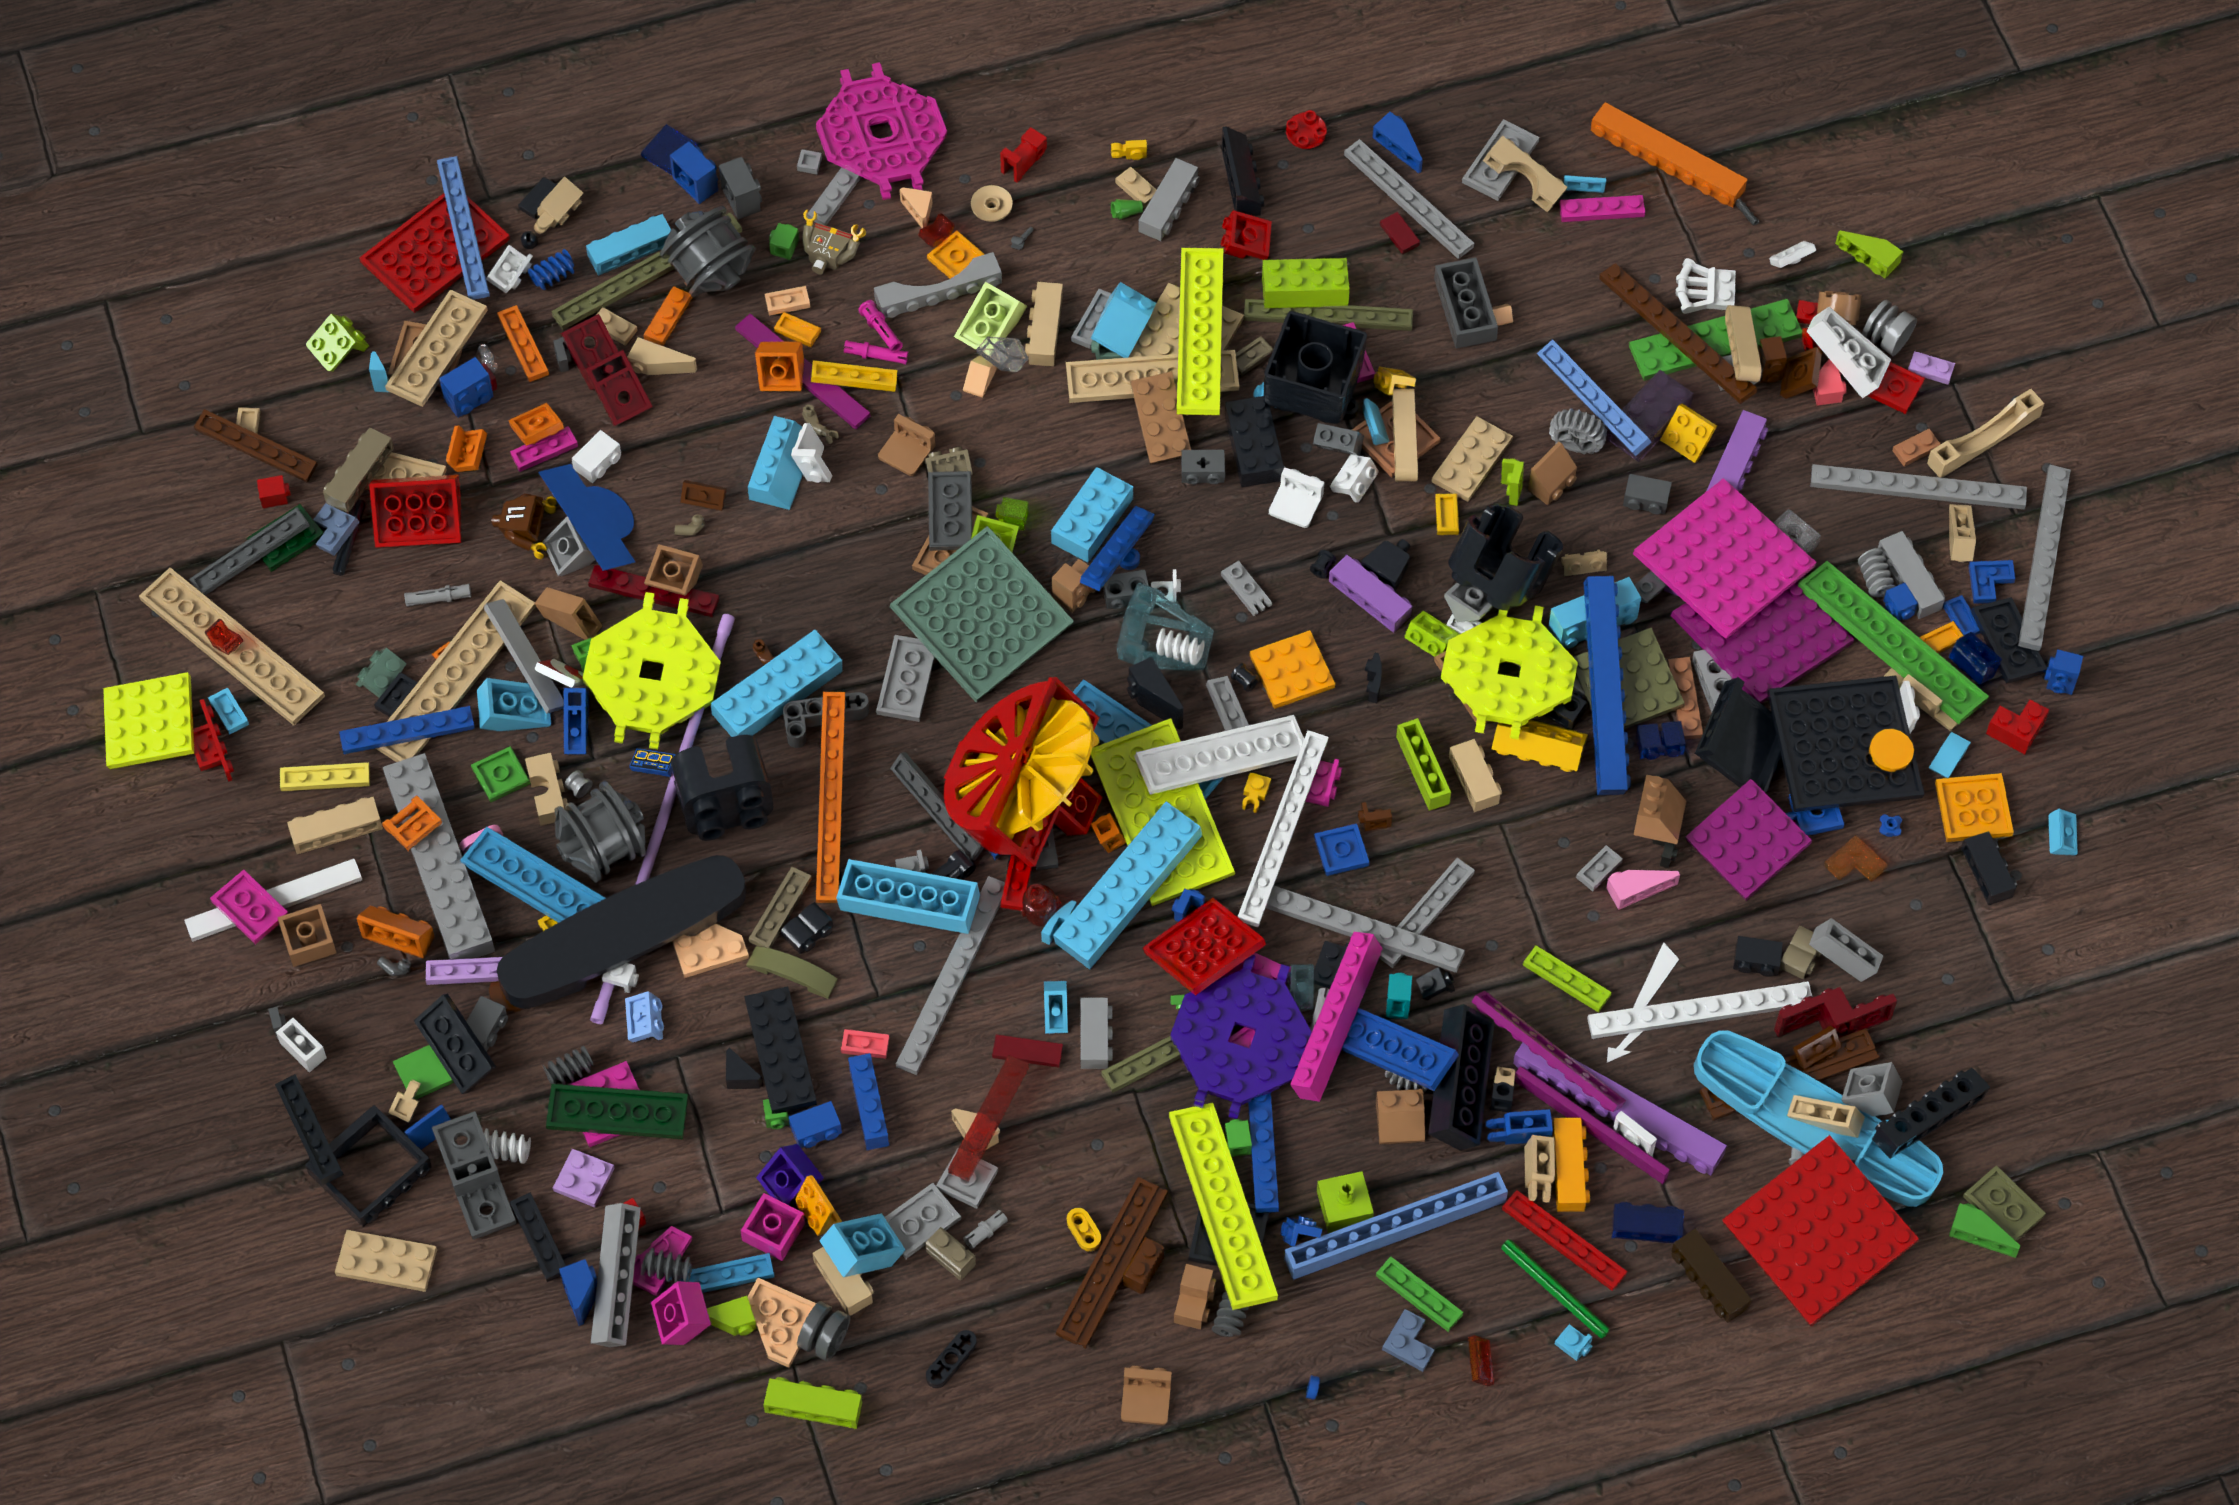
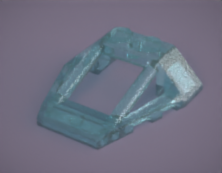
M1138 582L1125 611L1116 648L1118 658L1135 665L1152 657L1159 669L1204 670L1214 630L1194 615L1190 616L1184 612L1175 601L1173 603L1169 601L1160 590ZM1155 604L1183 621L1149 614L1154 609ZM1146 623L1189 631L1191 643L1195 637L1198 638V645L1204 640V651L1200 661L1196 665H1191L1190 661L1184 663L1182 658L1177 661L1174 659V656L1167 658L1166 655L1160 656L1157 652L1144 650L1145 646L1141 645Z

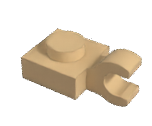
M415 1080L410 1081L405 1094L397 1093L388 1113L410 1122L420 1102L414 1099V1096L421 1083Z

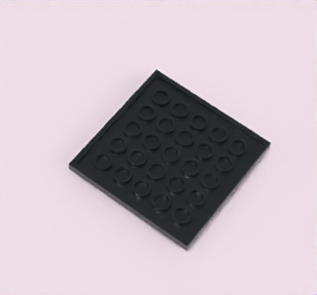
M1896 675L1772 688L1768 690V699L1794 812L1923 798L1924 790L1915 752L1908 766L1902 770H1896V772L1885 771L1876 766L1872 761L1871 753H1869L1871 740L1878 732L1884 729L1901 731L1911 740Z

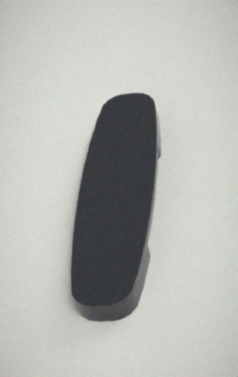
M715 855L665 872L605 898L551 926L503 956L497 967L500 988L510 1004L521 1009H530L581 991L585 988L587 980L633 961L683 934L695 936L742 906L746 898V885L743 874L732 859L726 856Z

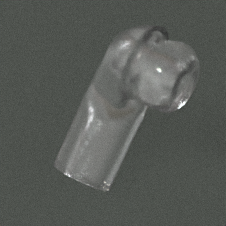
M482 344L478 348L482 364L485 363L491 372L494 373L498 367L497 363L494 362V355L487 345Z

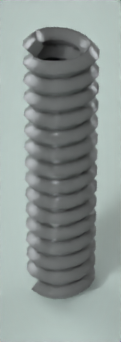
M1738 198L1735 205L1753 226L1759 223L1757 217L1748 209L1741 198Z

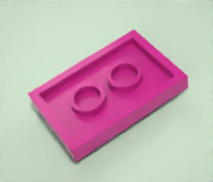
M242 870L210 897L211 902L255 945L279 925L277 917L289 914L245 870Z

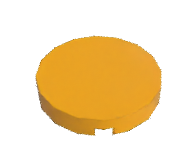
M1884 729L1878 732L1871 740L1869 753H1871L1872 761L1876 766L1885 771L1896 772V770H1902L1908 766L1913 758L1914 748L1909 737L1903 732L1895 729Z

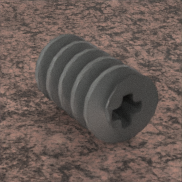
M584 1045L581 1046V1054L574 1049L572 1050L573 1057L568 1053L564 1054V1061L557 1057L556 1065L551 1060L548 1061V1069L542 1064L550 1084H557L560 1081L563 1085H566V1077L573 1082L575 1073L580 1078L583 1077L582 1070H585L588 1074L591 1073L590 1066L594 1067Z
M652 1247L644 1258L641 1275H645L648 1270V1276L651 1278L657 1272L659 1280L663 1279L666 1274L667 1282H671L674 1277L675 1283L677 1281L682 1282V1280L689 1282L692 1273L690 1256L682 1262L681 1254L674 1260L672 1252L667 1257H664L663 1250H660L659 1254L655 1255V1248Z
M1226 1291L1222 1295L1223 1300L1219 1304L1220 1309L1217 1310L1218 1317L1214 1319L1215 1325L1212 1327V1331L1224 1337L1239 1336L1241 1331L1236 1327H1243L1244 1323L1239 1319L1246 1318V1314L1242 1311L1249 1310V1307L1232 1310Z

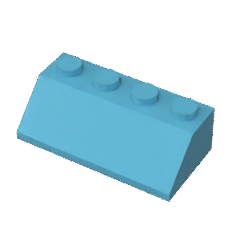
M777 416L773 417L748 484L749 500L788 510L791 509L803 476L791 456L792 449L795 447L799 437V432L802 430V426L797 422Z

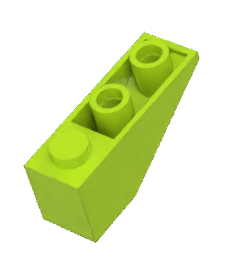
M1841 230L1837 234L1835 244L1841 250L1848 252L1858 262L1865 264L1875 274L1886 278L1901 263L1903 251L1888 240Z

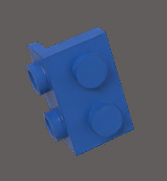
M1299 1216V1219L1287 1217V1221L1282 1224L1280 1235L1283 1236V1241L1295 1247L1298 1233L1321 1238L1322 1228L1316 1225L1317 1222L1312 1221L1313 1219L1309 1217Z

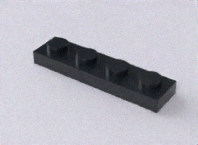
M531 1192L510 1201V1206L546 1281L549 1282L560 1277L559 1269L566 1265Z

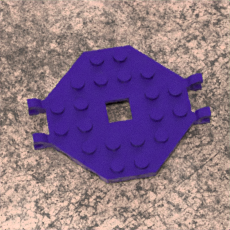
M1251 955L1244 961L1242 970L1215 981L1196 996L1192 992L1185 994L1170 1034L1173 1044L1176 1045L1181 1054L1180 1057L1187 1070L1190 1071L1198 1088L1194 1106L1203 1109L1207 1094L1232 1101L1229 1117L1233 1119H1238L1243 1104L1250 1102L1251 1099L1275 1091L1280 1086L1292 1081L1312 1033L1286 986L1290 967L1281 964L1277 980L1252 973L1255 955ZM1235 1025H1241L1255 1031L1250 1048L1228 1042Z

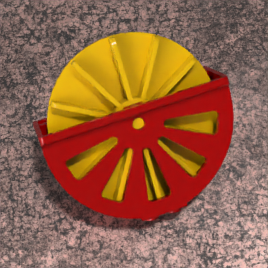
M1049 677L1048 681L1028 685L1003 698L989 709L975 723L964 739L959 742L944 776V803L951 819L986 850L1001 855L1015 854L1029 867L1036 866L1053 824L1057 825L1066 835L1087 834L1102 796L1088 785L1081 776H1090L1093 772V768L1087 763L1092 748L1099 743V737L1094 730L1100 717L1057 677Z

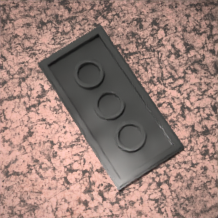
M971 471L928 472L929 550H958L971 540L972 537Z

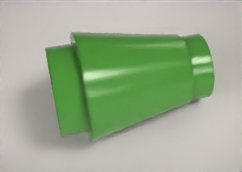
M1116 199V201L1111 202L1112 217L1119 220L1143 212L1141 200Z

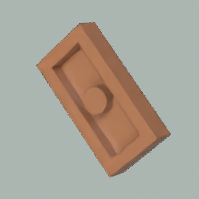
M1927 429L1893 446L1892 451L1905 467L1930 454L1931 450L1941 444L1931 430Z

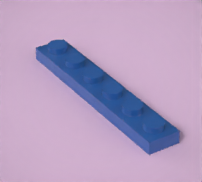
M1135 506L1083 573L1080 583L1100 591L1152 523L1154 513Z
M470 706L343 730L339 731L343 754H349L474 729V722Z
M1270 1092L1266 1095L1257 1096L1248 1102L1256 1213L1279 1212Z

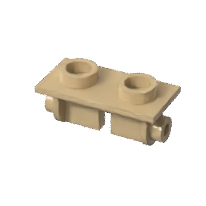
M1597 550L1584 553V555H1580V553L1565 554V557H1561L1562 566H1564V576L1606 571L1607 553Z

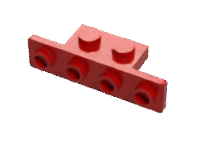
M202 699L200 703L208 724L193 729L194 753L201 771L222 764L228 782L232 781L230 773L234 772L230 759L225 760L224 755L228 753L224 741L219 742L218 736H221L218 724H213L211 718L215 717L211 705L206 706L204 699Z

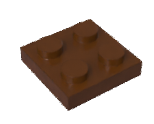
M1815 347L1786 359L1780 395L1783 398L1787 399L1818 386L1822 350Z

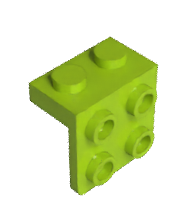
M330 314L306 343L307 348L326 370L330 372L336 369L352 349L365 352L369 347L368 343L364 340L365 336L360 331L354 329L352 326L353 322L346 316L341 317Z

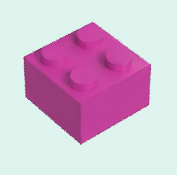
M763 1193L741 1229L742 1241L783 1261L805 1225L804 1213Z
M677 1281L651 1302L662 1344L685 1345L711 1325L700 1282Z

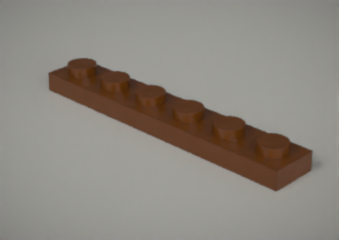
M205 409L194 426L196 431L307 483L318 466L316 461Z

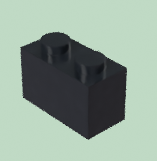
M1738 936L1733 969L1742 973H1760L1767 977L1778 976L1783 942Z

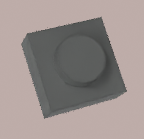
M273 1007L268 1010L276 1038H278L276 1031L287 1022L284 1013L280 1014L278 1008Z

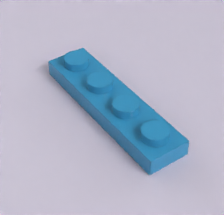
M770 1253L692 1269L689 1282H700L702 1293L755 1282L757 1278L762 1280L774 1278Z

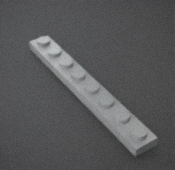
M1360 139L1344 151V156L1458 259L1474 248L1472 240Z

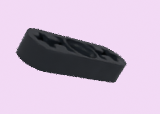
M963 1330L959 1332L927 1369L926 1380L929 1386L932 1388L943 1387L976 1349L977 1339L972 1331ZM968 1338H970L971 1345L965 1344L962 1347V1355L959 1351L960 1347L962 1346L961 1339L967 1340ZM949 1354H955L958 1357V1361L952 1365L947 1364L945 1357ZM942 1365L944 1370L941 1372V1380L938 1378L933 1380L932 1374L937 1375L941 1371Z

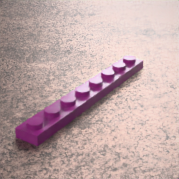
M1482 991L1474 996L1471 1002L1476 1005V1008L1481 1013L1489 1015L1494 1019L1496 1025L1507 1029L1512 1033L1511 1035L1514 1039L1525 1043L1532 1053L1543 1057L1550 1067L1561 1071L1568 1081L1580 1086L1586 1095L1598 1100L1604 1109L1614 1112L1622 1108L1626 1102L1624 1098L1486 991Z

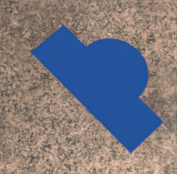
M571 464L538 472L603 571L635 563V560L621 540V538L626 537L632 531L634 518L631 509L620 496L602 487H586Z

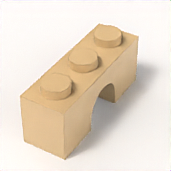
M551 753L525 758L531 787L545 786L548 788L546 793L534 797L540 825L555 823L554 809L558 806H562L565 809V805L568 804L567 799H562L561 792H565L562 779L557 780L556 773H560L558 761L552 759Z

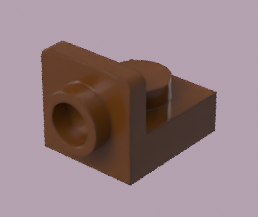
M1362 802L1361 810L1358 811V819L1360 824H1364L1365 831L1391 827L1392 814L1390 809H1377L1368 813L1366 802Z

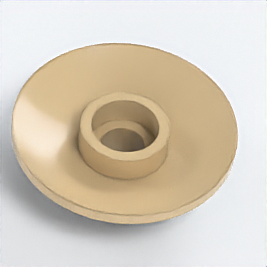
M995 185L984 186L978 189L971 199L973 213L978 218L989 222L1005 218L1011 212L1013 205L1009 192Z

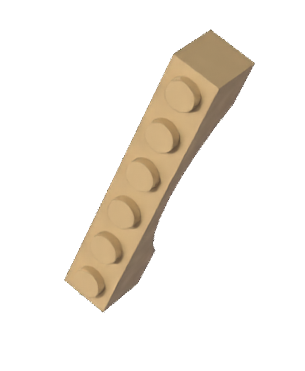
M2029 389L2016 397L1999 414L1980 428L1960 438L1947 440L1931 450L1927 464L1939 478H1943L2041 416L2045 403L2032 389Z

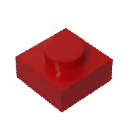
M1799 300L1796 315L1798 323L1810 324L1813 317L1817 315L1818 303Z

